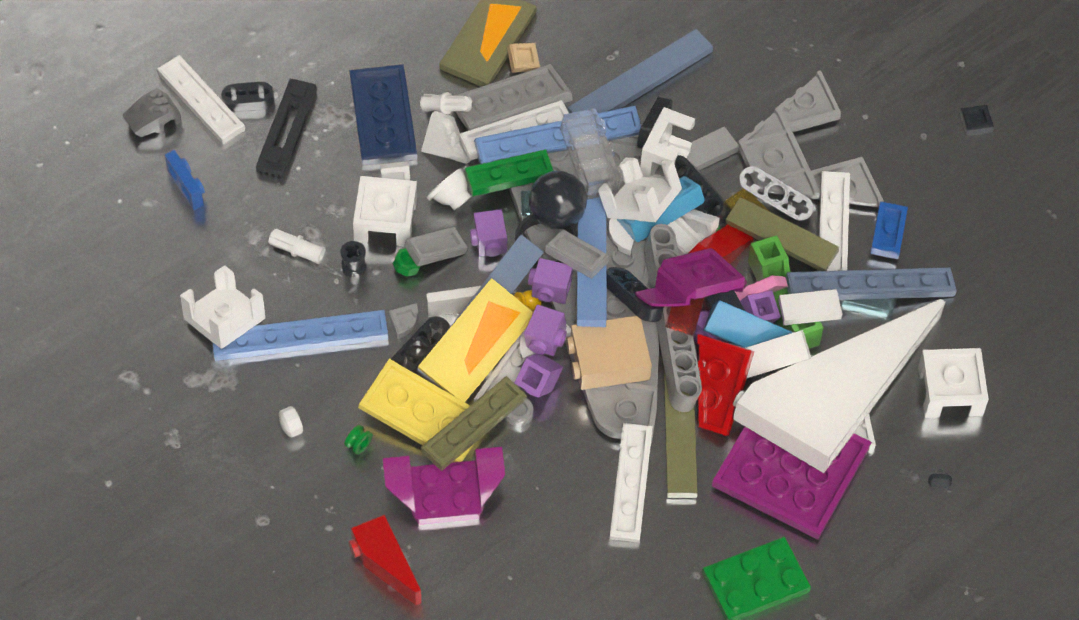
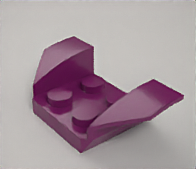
M711 248L664 259L657 271L655 288L635 292V295L650 306L690 305L691 298H704L717 293L729 292L730 290L743 292L747 280Z
M502 447L475 449V460L453 462L442 471L434 464L411 467L410 456L382 458L385 487L412 511V515L419 525L479 519L484 509V504L505 476Z

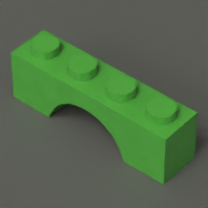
M777 235L751 243L748 263L757 282L772 275L785 277L787 272H790L789 258ZM787 287L773 293L780 315L779 295H787ZM782 315L777 320L780 327L795 333L803 330L809 349L820 345L823 332L821 322L784 325Z

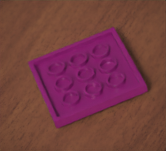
M745 426L714 477L712 487L819 539L868 453L872 442L854 433L823 473Z

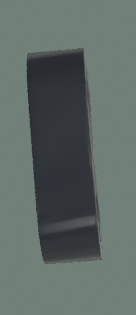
M266 82L235 83L223 88L221 98L232 112L263 110L271 107L274 103V90ZM259 93H264V98H259ZM237 95V100H231V96Z

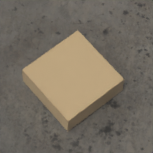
M535 43L509 44L507 51L512 73L528 72L540 68Z

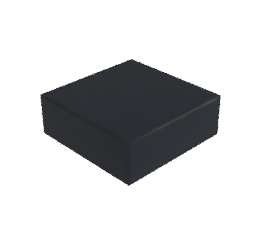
M987 105L960 108L959 115L966 136L993 132L994 125Z

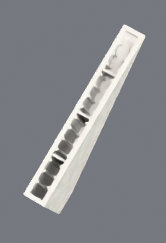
M939 299L812 356L811 359L798 362L753 382L746 392L740 391L735 398L733 406L736 409L733 419L824 473L939 321L945 301Z

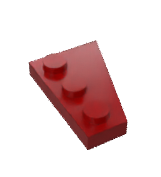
M697 334V344H699L698 368L702 391L698 397L699 427L729 436L736 409L733 403L739 392L743 391L755 351Z

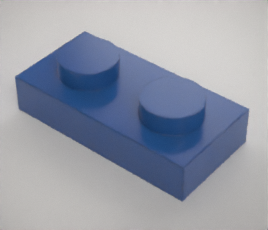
M175 150L165 154L167 171L193 210L204 206L202 194L205 193L204 187L198 178L194 179L190 174L191 168L185 158L180 159Z
M880 201L870 254L894 259L899 258L908 207Z

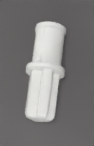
M444 92L441 95L424 94V97H421L420 106L423 111H439L443 114H450L452 111L469 112L472 109L471 104L473 102L471 97L452 96L449 92Z
M274 229L269 236L268 243L270 245L290 252L292 257L298 255L316 264H320L325 255V247L303 240L301 235L296 237Z

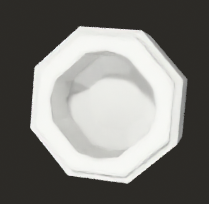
M290 406L280 410L279 421L283 431L291 438L301 434L303 426L295 408Z

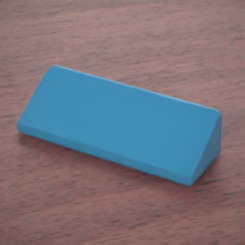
M685 176L680 178L682 190L656 222L617 219V221L634 241L640 242L649 236L652 227L655 225H668L703 204L705 200L700 185Z
M720 300L712 305L703 330L743 348L794 333Z

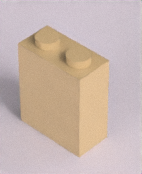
M638 316L607 320L606 327L571 325V335L566 337L568 354L574 355L575 362L571 363L574 380L579 379L581 390L650 380L652 364L642 321Z

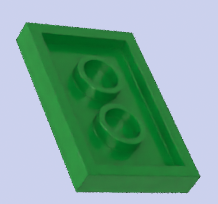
M785 537L703 567L702 575L725 620L743 619L810 593L811 586Z

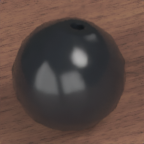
M551 171L541 175L533 183L529 196V207L532 215L540 224L552 229H565L575 225L583 217L588 195L584 184L576 176L565 171Z

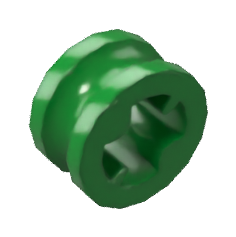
M357 425L348 434L344 446L353 448V452L357 455L361 454L370 444L373 433L370 431L364 432V427Z

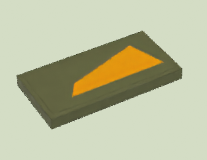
M480 0L439 63V69L480 87L491 84L509 57L507 47L509 44H517L536 14L537 6L523 0Z

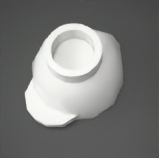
M463 169L456 170L429 193L427 199L429 201L434 199L442 205H450L454 211L472 197L467 191L468 182Z

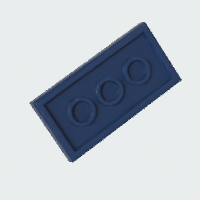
M404 64L349 70L362 166L417 160Z

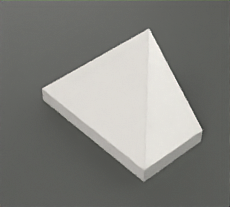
M434 111L430 117L421 152L465 164L470 162L459 140L460 132L454 117Z

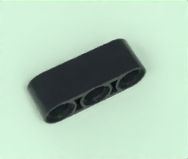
M678 155L675 160L677 174L680 168L686 166L685 173L678 176L679 179L685 176L700 186L703 185L702 193L705 201L696 209L711 215L712 209L720 205L719 212L713 216L720 218L719 226L726 224V218L731 212L728 203L694 164L684 156Z

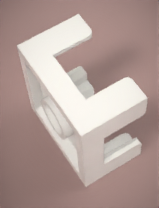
M665 107L663 108L642 149L640 168L643 177L665 178L655 173L663 160L673 161L675 165L678 155L688 158L692 143L671 135L672 125L691 130L694 127L695 118Z
M625 157L619 165L625 183L624 186L614 197L607 183H604L598 190L607 218L656 222L682 190L674 162L668 160L661 162L665 178L643 177L638 160Z
M360 176L353 221L354 241L367 243L368 231L396 233V245L404 246L406 239L412 238L413 211L416 210L417 181Z
M225 265L214 273L216 289L196 303L192 289L180 295L184 320L221 349L266 319L263 295L256 289L251 290L252 298L250 299L236 289L234 273Z
M981 348L923 350L918 365L919 379L924 378L926 397L923 404L925 418L940 417L943 406L971 405L968 413L970 417L983 416L989 398Z

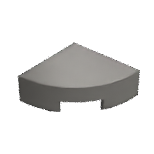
M417 303L389 311V317L397 339L407 336L416 326L418 320Z

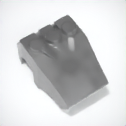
M159 88L144 94L122 114L133 132L139 137L154 132L162 133L164 131L163 125L170 120H174L176 125L181 122V113L169 95L162 92Z

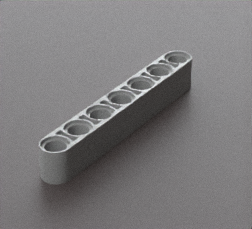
M657 224L652 227L645 243L644 250L651 288H655L657 271L661 267L663 260L679 256L675 232L666 224ZM688 305L664 307L662 318L657 322L669 400L675 410L689 412L694 408L702 391ZM682 392H686V393H688L690 396H686V395H684Z

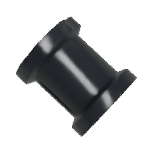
M346 242L340 249L342 271L349 277L361 276L366 271V249L361 242Z

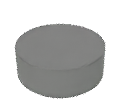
M526 398L521 405L505 417V420L516 427L527 425L533 418V404Z

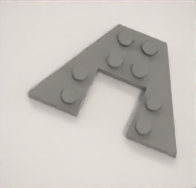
M821 70L816 72V76L804 87H799L791 98H787L770 117L757 124L753 132L747 133L738 142L739 151L747 167L755 166L808 198L820 200L822 171L850 173L849 204L879 207L880 201L884 202L863 157L812 171L806 162L793 132L839 120L841 117V111ZM756 171L750 174L754 184L761 187L758 190L760 192H763L765 186L771 182L767 177H765L764 183L758 180V173ZM773 185L769 188L768 193L784 195V189L779 185ZM790 192L789 196H795V194Z

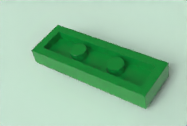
M545 149L466 167L465 176L473 197L534 183L541 175L554 170Z

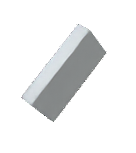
M724 126L691 142V152L687 159L698 170H701L737 153L739 145Z
M455 227L408 238L404 244L417 267L463 255L468 249Z
M563 229L545 246V253L591 279L609 262L608 254Z

